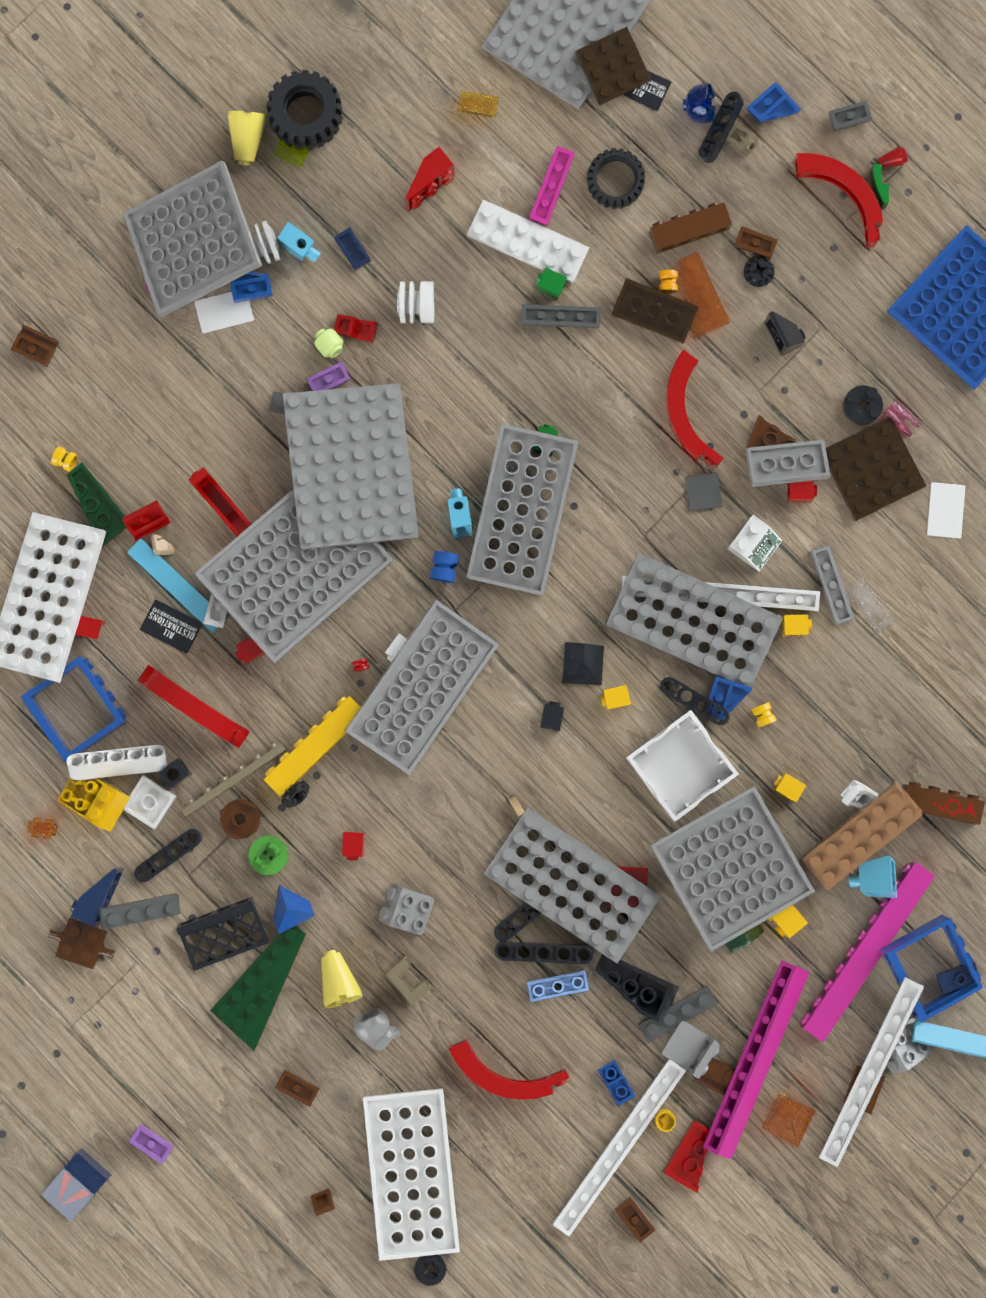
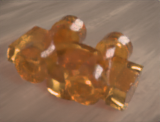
M33 817V821H29L27 833H31V837L39 838V834H43V839H51V835L56 836L58 824L53 823V819L45 818V822H41V818Z

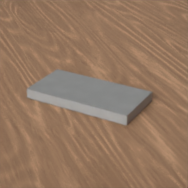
M824 440L752 447L745 450L751 487L830 479Z

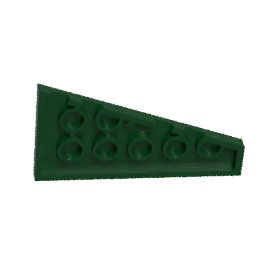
M297 925L280 933L210 1010L253 1051H255L306 936V933Z

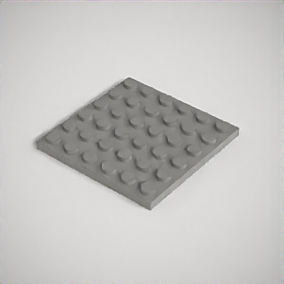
M224 161L210 166L123 213L157 315L161 318L262 266Z
M755 786L650 845L710 952L815 892Z

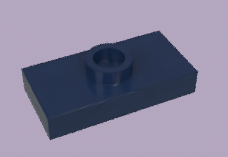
M350 227L334 237V240L354 271L371 262V258Z
M974 962L972 965H973V967H974V969H975V971H976V970H977V967H976V964H975V962ZM959 965L936 974L941 993L943 994L976 983L972 979L966 965Z

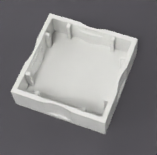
M691 710L626 757L627 761L673 822L696 807L708 795L717 791L739 775L723 752L714 745L708 732Z

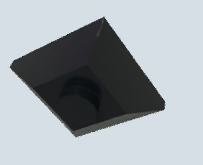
M773 311L767 315L764 323L781 356L803 346L806 337L801 328L798 329L795 323Z
M565 642L562 683L602 685L604 646Z

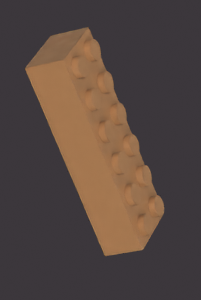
M895 781L803 854L802 861L824 887L829 890L922 816V810L899 783Z

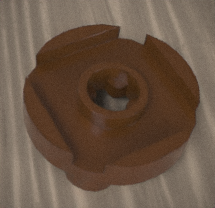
M244 799L228 803L220 815L223 830L228 836L235 839L249 838L260 826L259 809H257L255 804ZM242 813L246 821L238 825V820L235 817L236 815L240 816Z

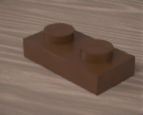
M741 226L734 247L771 259L778 239Z
M285 1069L275 1086V1089L309 1107L320 1089L318 1086Z
M631 1197L615 1208L616 1213L639 1242H642L655 1231L654 1226Z

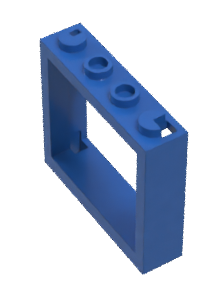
M81 656L65 666L63 676L80 666L115 718V721L73 750H69L34 698L35 695L52 685L54 681L45 679L20 696L64 762L67 761L70 755L85 752L127 723L125 711L121 707L118 708L114 703L116 698L110 690L106 691L103 687L105 684L104 680L99 674L95 675L92 670L94 666L88 658L84 659Z
M943 914L880 949L900 988L904 978L908 979L896 952L942 927L960 965H966L972 979L975 980L976 983L946 993L923 1007L918 999L912 1015L921 1023L983 988L980 982L981 979L979 980L981 975L977 970L975 971L972 965L974 961L968 952L966 953L964 949L965 942L955 930L957 928L956 924L953 923L951 918Z

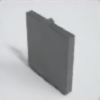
M700 473L696 476L685 477L690 511L703 509L707 511L711 508L722 507L718 473L704 475Z

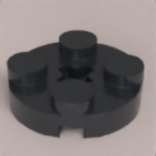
M866 385L854 387L847 393L843 401L845 416L857 425L873 423L883 410V400L878 390ZM861 400H864V402L868 404L866 410H862V407H858V404L861 403Z

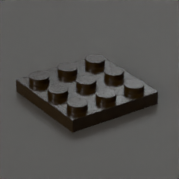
M628 27L620 29L574 52L599 106L652 81Z

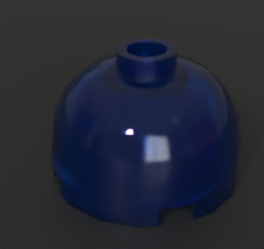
M703 83L695 85L688 91L686 99H683V110L687 111V115L692 121L702 124L713 122L715 105L712 106V99H715L712 84Z

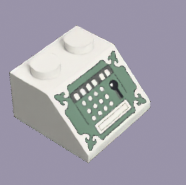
M752 515L727 549L760 572L782 542V539L767 524L755 515Z

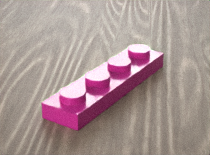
M556 147L529 220L548 226L573 161L574 152Z

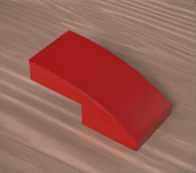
M337 314L333 330L340 336L374 343L378 323Z

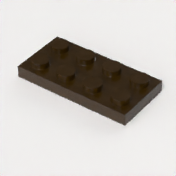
M626 278L611 315L684 344L699 306Z

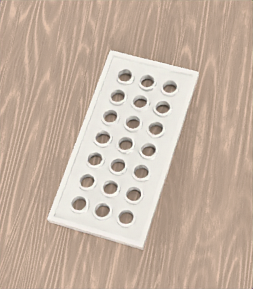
M32 512L0 616V667L58 683L61 682L106 535L105 530ZM46 531H49V532H50V537H49V539L46 540V541H43V540H42V535H43V533L46 532ZM67 536V543L61 546V537ZM84 540L86 543L85 547L82 550H78V543ZM40 550H43V551H44V556H43V558L40 559V560H37V558H36L37 552L40 551ZM61 554V562L59 564H55V556ZM75 559H79V566L73 569L72 562ZM38 569V576L32 579L30 576L31 571ZM55 573L56 580L53 583H49V575ZM69 578H73V586L67 588L66 581ZM31 587L33 590L32 595L25 597V590ZM49 592L50 599L47 602H43L42 597L44 593ZM63 597H67V605L61 607L60 600ZM25 606L27 612L24 616H20L19 610ZM43 611L44 618L38 621L36 618L37 614ZM62 616V623L56 626L54 624L55 618ZM20 625V633L18 635H14V627ZM34 630H38L39 635L37 639L32 640L31 633ZM55 634L56 642L50 645L48 642L49 637ZM14 644L15 651L12 654H8V646ZM28 649H32V657L26 659L25 652ZM49 653L51 659L47 664H44L43 656Z
M443 1088L364 1096L363 1104L379 1261L460 1252ZM424 1105L430 1107V1115L422 1116L419 1112L420 1107ZM402 1108H408L411 1111V1116L406 1119L402 1118L399 1111ZM382 1110H388L391 1113V1118L384 1121L380 1118L379 1113ZM424 1126H430L433 1129V1134L426 1137L422 1134L421 1129ZM404 1128H410L413 1131L411 1138L406 1139L402 1136L401 1132ZM383 1131H391L393 1138L390 1141H385L381 1136ZM432 1146L435 1149V1154L432 1157H427L423 1152L425 1147ZM405 1149H413L415 1156L412 1159L405 1158L403 1154ZM388 1150L393 1151L395 1154L394 1160H385L384 1152ZM430 1166L437 1169V1174L434 1177L427 1176L425 1172ZM408 1169L416 1170L417 1177L415 1179H408L405 1173ZM388 1171H394L397 1174L395 1181H388L386 1179ZM430 1187L438 1188L439 1195L433 1198L428 1195ZM411 1189H416L419 1192V1197L415 1200L408 1197V1191ZM391 1191L399 1194V1199L395 1202L388 1199V1193ZM434 1207L441 1210V1215L438 1218L430 1215V1210ZM414 1209L421 1212V1218L418 1220H413L410 1217V1212ZM392 1212H399L401 1220L398 1222L391 1221L390 1214ZM434 1228H441L444 1234L441 1238H435L432 1235ZM415 1230L422 1231L423 1238L421 1240L413 1239L412 1232ZM395 1232H400L403 1235V1240L399 1243L392 1240V1234Z

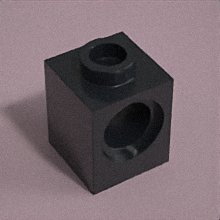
M549 701V704H544L540 728L560 731L564 707H560L561 703Z
M177 758L158 772L161 775L159 778L161 783L166 788L169 786L170 789L175 788L192 775L181 758ZM172 769L178 771L179 775L176 780H171L169 777Z

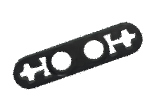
M733 91L726 95L699 148V155L706 163H711L718 157L743 107L744 100L738 92ZM725 115H730L728 121L721 122ZM721 132V136L718 139H713L715 133Z
M666 677L661 681L660 688L667 696L716 725L723 726L729 722L730 714L725 708L672 677ZM672 681V685L677 689H679V686H682V688L677 693V697L674 696L676 694L675 691L671 689L666 691V683L670 684ZM684 691H690L692 694V698L688 702H684L681 699ZM701 701H707L709 704V708L705 712H701L698 709V704ZM713 706H716L714 711L717 713L724 712V720L720 719L719 722L717 721V717L711 713Z
M189 829L137 866L134 871L135 878L140 882H147L197 847L202 841L201 832L196 829ZM189 833L197 834L195 838L197 842L191 841L186 844L189 846L186 850L185 844L180 839L183 838V841H186L190 838ZM174 844H179L182 848V852L179 855H174L171 852V847ZM157 856L165 858L166 863L163 867H158L155 864ZM148 862H150L152 867L155 870H157L155 873L153 870H150L147 873V878L140 877L139 875L141 874V868L145 870L150 867V865H148Z

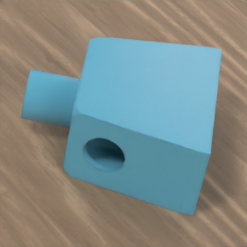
M289 222L277 237L279 247L301 261L307 257L315 263L321 254L312 247L314 241ZM302 244L304 248L301 249L297 245Z
M453 489L450 491L451 499H448L453 539L473 536L467 497H463L462 489Z
M885 856L859 865V874L849 876L850 887H860V891L865 896L897 898L894 859L891 856Z

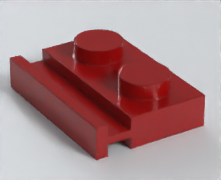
M158 500L122 518L135 541L170 524V520Z

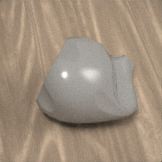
M379 1008L357 1015L354 1020V1031L358 1038L377 1051L384 1050L392 1039L401 1035L399 1029L390 1025L387 1015Z

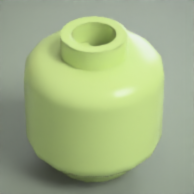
M321 329L315 335L314 346L324 357L334 358L343 350V340L335 330Z

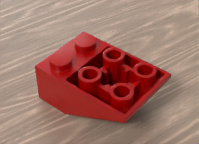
M440 146L423 158L405 198L408 211L419 208L423 204L424 199L433 197L441 186L449 185L454 179V164Z

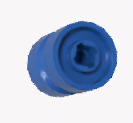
M434 551L432 562L435 565L431 567L429 579L454 583L456 571L453 569L457 567L459 555L444 551Z

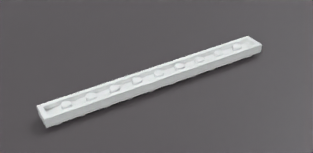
M622 576V587L627 576ZM643 577L642 580L645 584L649 585L654 581V578ZM664 581L661 584V590L665 593L672 589L669 581ZM705 582L756 606L819 611L820 591ZM687 589L679 592L681 600L686 601L689 599L690 593ZM638 591L634 595L636 597H646L642 591ZM704 597L697 600L698 602H708Z
M904 978L820 1153V1159L838 1167L924 986Z
M670 1059L666 1061L552 1223L553 1226L567 1236L571 1235L686 1072L684 1068Z

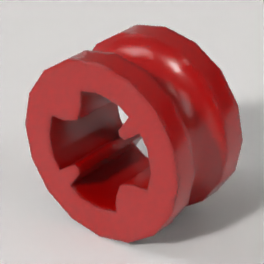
M368 658L351 662V665H354L353 672L370 669V666L367 665Z

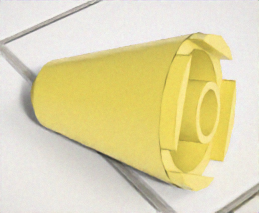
M228 111L227 116L234 160L238 161V165L250 166V162H254L267 120L266 114Z
M335 950L325 952L324 957L321 958L323 1003L325 1008L342 1006V1003H351L362 998V991L341 953H336Z

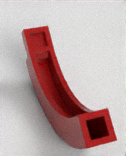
M797 153L794 159L796 178L821 179L843 190L853 200L861 214L866 248L875 247L880 240V232L876 228H880L883 218L875 194L866 181L855 170L834 158L813 153Z
M683 349L672 368L667 384L666 410L668 420L676 439L694 460L698 461L702 455L704 457L703 460L708 465L718 467L724 457L699 438L693 430L686 413V385L690 374L697 366L699 360Z
M204 467L196 470L191 475L188 481L236 537L252 525Z
M149 664L137 680L167 703L240 748L250 733L246 728L209 706Z
M468 1039L449 1046V1051L454 1061L470 1080L482 1089L501 1097L520 1100L545 1097L554 1094L552 1085L559 1087L566 1084V1080L569 1079L566 1068L534 1080L510 1079L493 1072L485 1066L472 1050Z

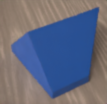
M281 885L278 888L274 922L280 934L315 916L309 900Z

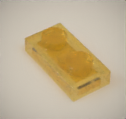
M461 90L458 112L496 118L499 97Z

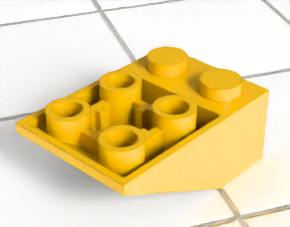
M70 778L57 801L95 826L111 832L131 797L99 778L73 780Z

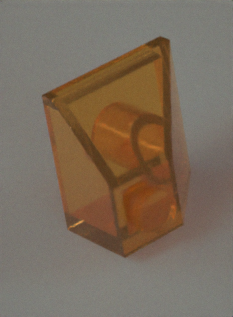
M779 1092L762 1129L798 1147L816 1110Z

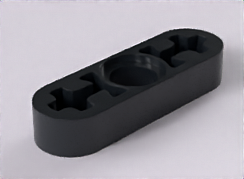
M525 903L495 927L494 935L496 939L502 942L509 940L537 918L541 912H531L529 915L532 918L528 920L527 915L521 910L525 908L528 911L531 906ZM516 914L524 916L525 921L523 925L517 926L513 923V917ZM509 920L512 927L516 930L512 932V929L507 931V937H499V928L505 929L509 926L506 924Z

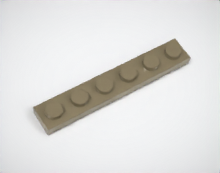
M274 743L267 748L268 752L263 756L261 754L256 755L250 760L251 764L246 767L244 765L238 767L233 771L235 774L230 778L225 776L217 782V787L214 789L209 787L200 793L202 797L196 801L193 798L184 804L185 808L181 810L184 816L189 817L286 752L285 746L282 743L279 745Z

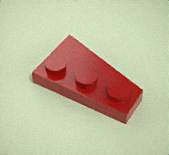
M693 1119L662 1172L698 1193L704 1158L707 1155V1149L703 1146L710 1129Z

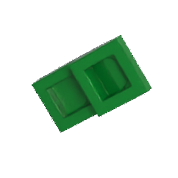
M874 164L870 170L871 185L881 209H885L889 204V184H881L882 164Z

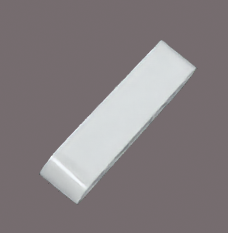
M161 745L77 753L70 755L66 761L70 778L73 780L157 772L167 766L165 749Z

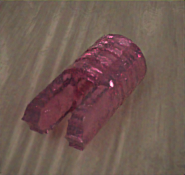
M894 401L884 412L908 437L912 435V432L902 423L906 418L917 428L922 425L897 401Z

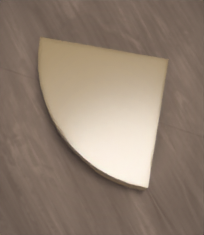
M159 535L151 536L154 555L174 554V548L171 543H168Z
M516 796L508 799L518 816L525 812Z

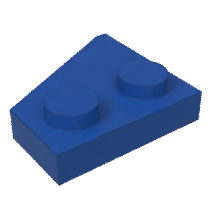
M775 82L754 100L746 110L760 124L797 114L801 108Z
M251 271L230 282L234 303L273 296L270 277L266 274Z
M715 676L708 699L725 708L730 713L751 692L752 688ZM708 702L706 703L704 712L707 711L709 708ZM713 706L711 713L715 715L717 719L723 720L725 718L723 715L724 712L722 711L721 713H717L716 711H714L716 706Z

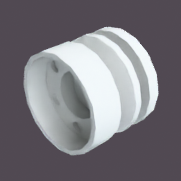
M265 220L262 221L264 231L260 232L258 225L254 224L255 234H251L259 259L264 256L269 264L271 260L268 254L273 253L275 260H280L279 245L274 231Z
M400 281V287L397 292V312L400 317V323H406V314H410V323H414L415 314H419L421 323H434V281H421L419 290H415L413 281H410L409 290H406L405 281Z

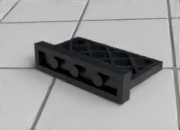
M253 896L179 923L176 927L193 971L269 943ZM253 912L255 917L253 925L241 921L244 914ZM232 920L238 923L234 932L223 928L225 921ZM240 924L250 928L247 938L236 934ZM213 927L219 930L215 939L204 935L207 928ZM252 930L261 933L263 940L258 942L249 940ZM221 931L232 935L228 945L217 941ZM194 934L199 936L200 939L197 945L194 946L188 943L186 936ZM234 937L245 941L242 948L235 949L230 946ZM202 938L213 942L209 952L198 948ZM215 944L226 948L223 955L217 956L211 953ZM196 951L207 955L205 962L196 964L194 959Z

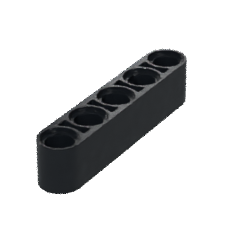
M501 941L495 946L496 957L503 961L587 964L593 958V952L590 947L582 944ZM505 945L509 948L508 955H499L498 948ZM522 946L529 949V954L526 957H521L518 954V949ZM542 947H546L549 950V955L546 958H541L538 955V950ZM561 948L569 950V956L565 959L558 956V951ZM581 949L589 951V956L585 960L578 957V952Z

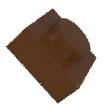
M329 1188L310 1196L316 1216L336 1209L332 1192Z

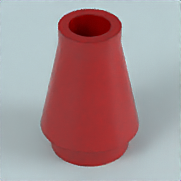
M897 147L878 157V163L882 164V169L903 166L904 163L908 162L904 147Z

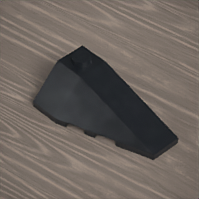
M604 954L601 955L595 969L636 1011L656 1022H659L668 1011L680 987L621 959L616 963Z

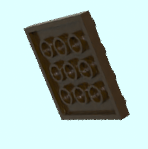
M891 416L826 448L830 473L855 521L926 487Z

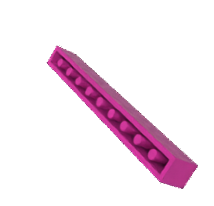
M916 862L907 863L901 871L903 875L899 880L896 879L897 898L884 897L879 904L881 908L877 914L874 912L868 920L870 924L866 930L862 929L858 934V942L855 946H851L848 949L846 960L838 964L834 971L836 974L833 979H829L823 987L825 991L821 997L818 995L812 1003L814 1007L810 1013L806 1012L802 1017V1025L800 1027L820 1041H825L883 955L880 949L891 943L934 879L935 875Z
M781 960L703 1147L718 1156L732 1159L810 972Z

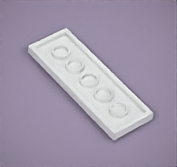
M485 200L482 201L467 233V237L545 271V268H549L567 277V282L572 284L589 251L588 246Z

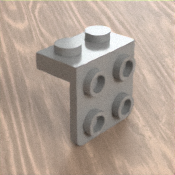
M391 883L386 893L384 906L380 910L379 921L397 929L422 935L434 904V898Z
M914 1018L908 1019L887 1063V1067L893 1075L909 1071L932 1052L930 1045L912 1041Z
M681 1020L661 1053L699 1079L708 1070L710 1060L718 1054L720 1044L686 1021Z

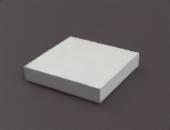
M143 775L130 794L131 798L124 811L156 830L177 796Z

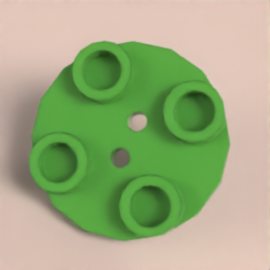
M267 835L253 842L249 849L248 857L255 871L263 875H273L285 867L289 853L282 840L275 836Z

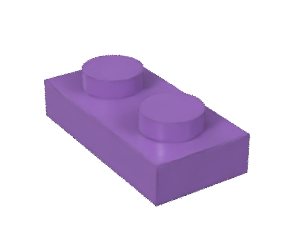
M342 361L307 378L312 391L334 389L351 380Z
M143 1124L139 1125L129 1143L161 1164L164 1163L174 1147L173 1144Z

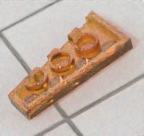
M695 252L680 259L679 263L686 292V301L699 306L692 323L693 338H698L729 324V318L699 253Z

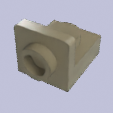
M737 122L726 139L728 143L740 149L746 157L759 143L753 132Z

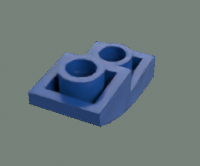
M615 1060L598 1069L618 1106L636 1097Z

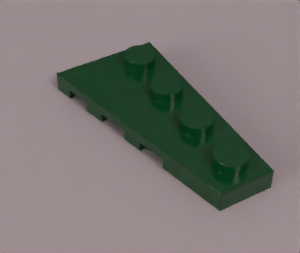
M81 462L66 475L90 523V527L106 531L102 545L104 547L127 528L122 520L126 515L84 463Z

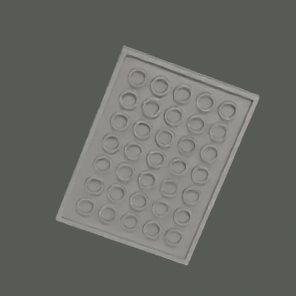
M512 0L482 45V49L580 110L592 89L574 52L625 27H628L629 32H631L652 0Z
M400 383L283 393L300 550L418 538Z
M292 490L195 572L194 575L275 664L391 563L393 559L378 542L300 550L294 491Z

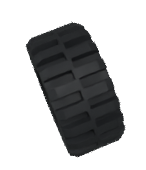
M297 70L292 71L291 76L287 77L285 74L281 77L282 82L276 81L273 85L274 91L269 92L267 114L271 127L281 141L284 140L285 144L289 147L295 145L298 150H302V147H307V150H313V146L318 145V148L324 146L323 142L325 140L330 142L333 139L332 134H337L339 125L342 124L343 110L339 93H337L335 85L333 83L330 84L326 76L321 78L320 73L313 71L312 74H309L308 70H302V73L298 74ZM301 96L315 97L323 105L321 116L313 123L307 125L296 124L289 120L287 116V109L290 103Z

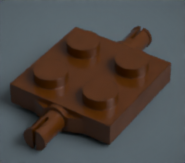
M70 918L62 933L51 929L49 933L52 934H48V937L59 940V947L55 957L90 969L95 968L97 960L101 955L113 959L114 955L107 952L115 954V950L104 947L108 931Z

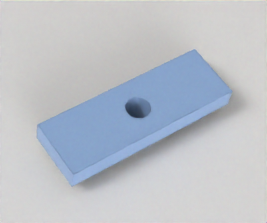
M585 970L527 981L530 1002L589 990ZM561 983L562 987L557 990L554 988V985Z

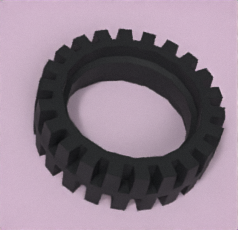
M612 148L611 151L607 149L602 154L599 153L593 159L587 174V186L589 193L592 194V198L596 199L598 204H603L606 208L612 207V209L617 207L621 209L626 205H631L633 201L635 202L640 196L645 183V171L641 161H638L636 155H631L630 151L625 152L621 148L619 150ZM610 161L626 163L635 175L633 188L623 196L612 197L607 195L600 189L597 183L599 169Z

